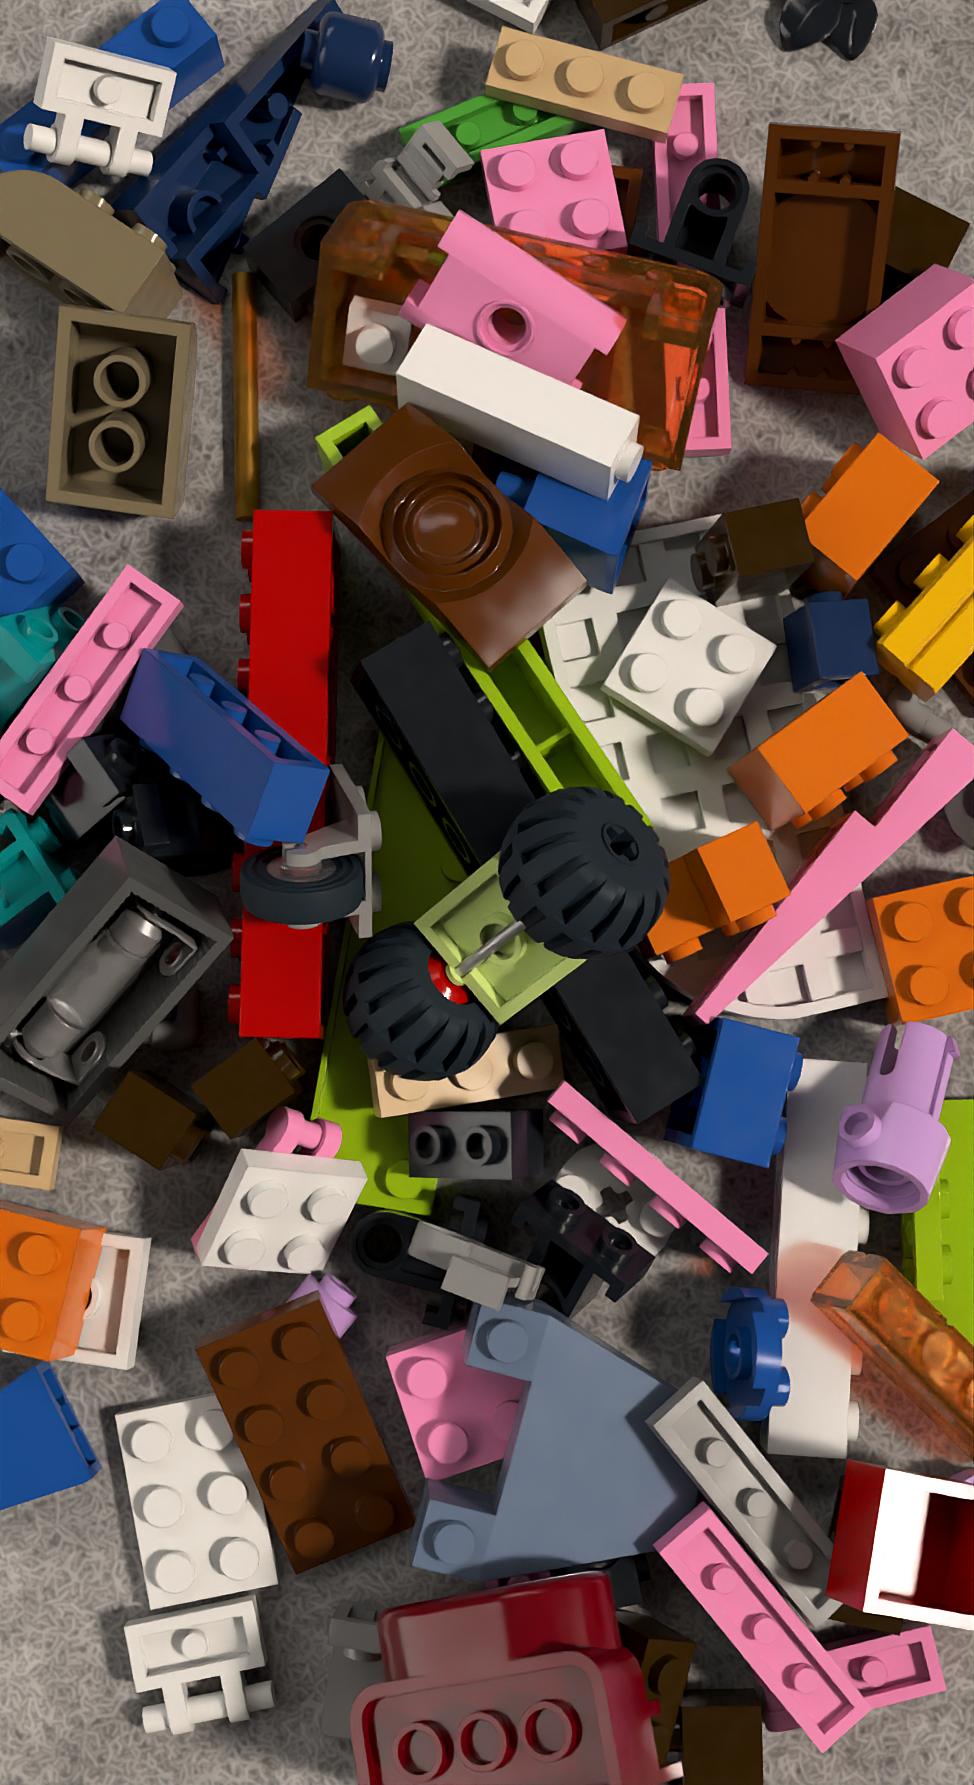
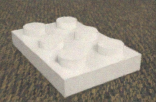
M210 1393L118 1412L115 1418L150 1610L279 1584L280 1574L268 1511L216 1394Z

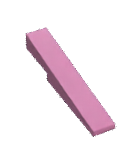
M953 728L932 738L868 821L856 811L836 819L786 884L791 896L772 904L777 916L750 928L681 1017L693 1027L709 1024L974 779V745Z

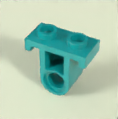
M62 603L0 617V731L3 735L86 622L79 613L65 607Z
M13 808L0 815V835L14 841L0 852V951L10 950L26 941L82 876L74 867H66L57 853L63 847L62 842L53 828L43 818L37 817L33 820Z

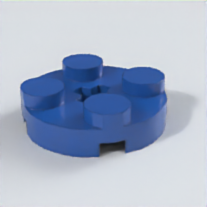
M732 1286L723 1293L719 1302L731 1303L727 1318L714 1319L710 1341L712 1384L715 1394H727L731 1407L726 1408V1410L735 1421H762L768 1416L772 1407H784L789 1399L790 1377L786 1367L782 1366V1339L786 1336L788 1330L789 1312L784 1299L770 1298L763 1288Z

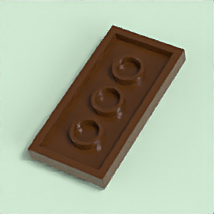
M319 1290L196 1339L195 1350L296 1575L414 1527L416 1517Z

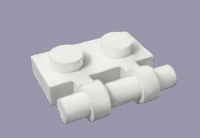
M47 36L33 103L41 109L57 112L56 119L50 128L29 123L24 133V148L46 154L47 160L53 163L70 166L73 161L100 166L102 174L124 178L127 173L147 177L152 169L153 156L150 151L135 148L138 132L162 137L177 73L165 66ZM84 119L111 125L109 135L104 141L81 135Z
M255 1594L129 1620L125 1624L124 1631L136 1693L158 1688L163 1690L164 1703L145 1706L142 1709L143 1724L147 1734L171 1729L173 1735L194 1731L196 1723L229 1717L230 1722L234 1723L251 1719L253 1711L276 1707V1695L272 1680L248 1685L243 1671L265 1666L268 1659ZM220 1676L223 1690L190 1697L186 1682Z

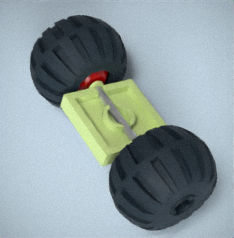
M581 786L558 789L528 804L508 829L501 850L430 908L417 921H405L383 929L369 938L360 948L346 974L342 997L344 1015L348 1017L347 1025L353 1038H359L362 1043L359 1048L370 1060L376 1058L380 1068L392 1075H401L402 1079L439 1081L464 1072L478 1062L488 1050L496 1037L499 1025L587 959L611 957L630 949L642 941L662 915L670 891L669 862L664 848L658 845L659 837L652 826L645 824L642 820L643 815L632 805H625L623 798L596 787Z

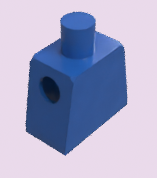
M641 458L632 479L628 483L619 480L608 501L588 494L541 472H538L536 480L501 471L495 486L506 497L535 517L587 580V585L602 592L613 594L647 502L653 461Z
M39 1362L0 1391V1510L83 1484L91 1480L102 1469L50 1362Z

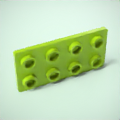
M949 1099L943 1101L939 1122L946 1128L951 1138L948 1154L927 1205L917 1212L900 1213L904 1352L906 1357L911 1360L974 1359V1099Z

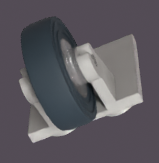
M342 764L329 765L330 825L306 834L303 844L282 842L280 846L261 850L248 857L243 862L240 871V895L245 909L252 915L266 921L288 924V927L294 929H310L319 926L321 923L348 917L359 938L372 937V912L381 911L382 907L380 879L377 872H372V851H380L382 844L380 819L377 811H369L366 806L362 786L354 785Z

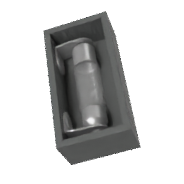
M115 836L0 971V1090L71 1124L234 939L218 896L118 836Z

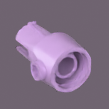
M906 1021L899 1050L894 1047L898 1033L895 1026L888 1024L880 1031L861 1104L846 1106L841 1112L832 1178L834 1185L850 1201L867 1209L885 1214L917 1212L927 1205L951 1142L946 1128L939 1122V1117L953 1060L961 1058L958 1044L952 1036H946L942 1031L932 1026L913 1021Z

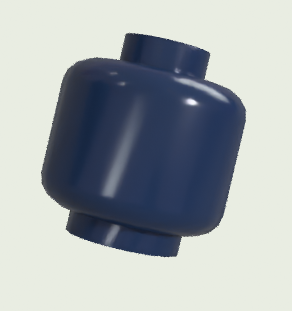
M335 11L328 12L321 18L317 31L305 29L299 68L311 70L310 84L315 93L359 104L367 103L371 100L375 91L384 92L386 89L392 62L393 41L385 40L383 27L375 20Z

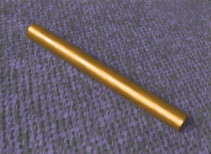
M241 271L232 274L235 520L245 522L253 521V510H260L257 275L252 272Z

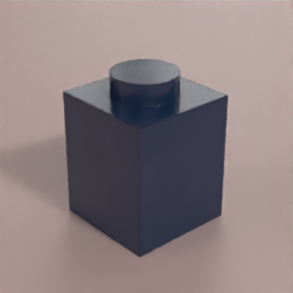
M840 591L820 592L805 597L804 606L783 618L794 693L834 690L861 671L868 680L879 674L867 598L843 600L842 592Z

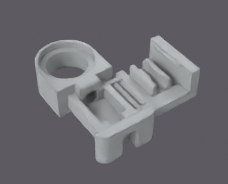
M440 120L421 124L401 153L397 156L378 160L371 169V173L375 178L362 181L357 188L367 200L370 199L400 236L393 244L394 247L416 273L426 278H435L444 262L442 264L436 262L429 255L426 246L427 235L433 229L443 237L454 219V216L441 201L431 204L429 202L435 201L440 197L441 194L436 188L444 183V178L451 180L457 173L470 170L475 164Z
M423 1221L418 1222L407 1252L417 1259L447 1270L441 1289L496 1311H500L508 1288L518 1286L515 1298L525 1301L534 1300L545 1271V1267L524 1261L486 1246L484 1243Z

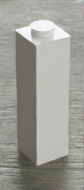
M425 324L396 372L398 410L408 402L442 429L602 500L608 501L619 480L628 483L640 463L644 446L636 443L639 415L430 324Z

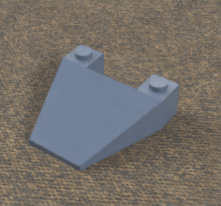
M506 1292L500 1311L473 1302L461 1347L465 1365L525 1381L494 1495L429 1478L426 1479L409 1542L412 1566L480 1583L657 1551L653 1544L694 1509L699 1491L698 1487L645 1423V1420L676 1393L678 1389L541 1300L525 1301L515 1298L514 1293Z

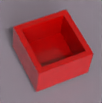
M848 1459L825 1596L863 1612L974 1630V1484Z

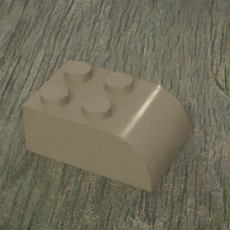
M15 170L0 174V261L64 304L167 319L183 296L174 274L176 267L169 261L165 252L167 245L152 230L140 223H135L132 228H129L113 217L114 209L103 198L87 188H82L78 194L57 179L31 170Z
M64 303L59 305L45 501L174 519L183 506L197 367V328L195 323Z

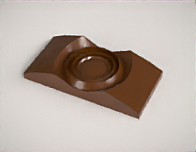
M779 122L769 123L756 254L758 266L754 275L744 384L861 395L835 340L882 304L901 131Z
M408 402L311 485L312 493L333 512L355 537L489 673L587 586V580L535 517L506 497L484 475L454 437Z

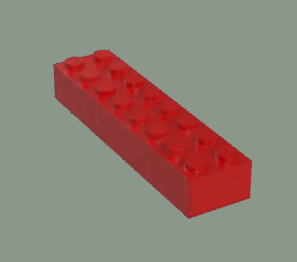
M253 510V530H242L241 564L243 569H248L251 594H241L239 602L240 632L246 633L247 644L250 645L249 658H239L237 688L242 695L329 768V765L336 764L341 540L332 511ZM329 775L306 834L330 825ZM244 841V853H234L232 861L233 892H240V871L243 862L256 852L270 847L256 846ZM274 841L270 847L280 846L282 842ZM243 906L242 918H232L230 928L234 937L230 942V953L232 958H238L241 961V984H230L228 997L229 1023L239 1025V1037L325 1040L330 1012L332 921L321 923L319 926L310 929H294L288 927V924L260 919L249 913Z

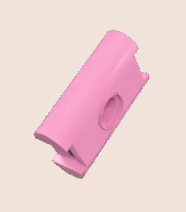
M460 209L438 244L439 248L449 253L431 285L419 278L398 313L400 317L421 330L426 323L577 389H581L583 383L577 380L576 376L593 350L596 348L607 355L628 319ZM511 308L518 311L523 316L526 324L513 325L508 323L501 316L499 309Z

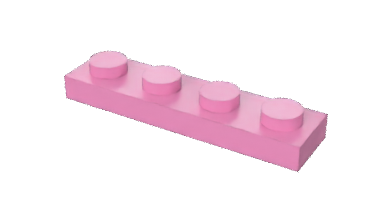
M126 565L0 739V794L33 816L70 765L71 761L66 753L80 740L91 736L135 675L143 649H153L182 610L184 605L179 599L130 565Z
M562 1080L546 1099L557 1109L549 1118L552 1123L578 1145L586 1135L607 1151L599 1160L605 1168L628 1187L636 1178L645 1183L657 1194L649 1205L677 1229H680L687 1220L707 1236L699 1247L729 1273L739 1263L748 1272L753 1274L769 1253L566 1081Z
M704 1501L653 1544L663 1559L822 1753L873 1709Z

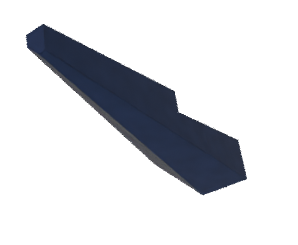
M316 0L153 162L149 176H139L110 205L115 211L113 217L129 228H132L135 223H140L157 234L167 245L165 252L169 261L176 267L174 273L176 279L212 304L219 305L226 296L228 289L219 284L231 253L237 255L244 253L242 247L248 243L250 238L240 231L254 198L259 200L267 199L302 116V113L293 106L305 78L310 79L311 70L299 68L305 29L317 31L321 18L328 12L343 13L335 0Z

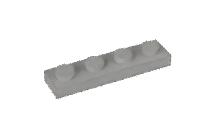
M693 1376L648 1417L645 1423L804 1621L817 1629L843 1604L825 1596L834 1544L702 1379Z

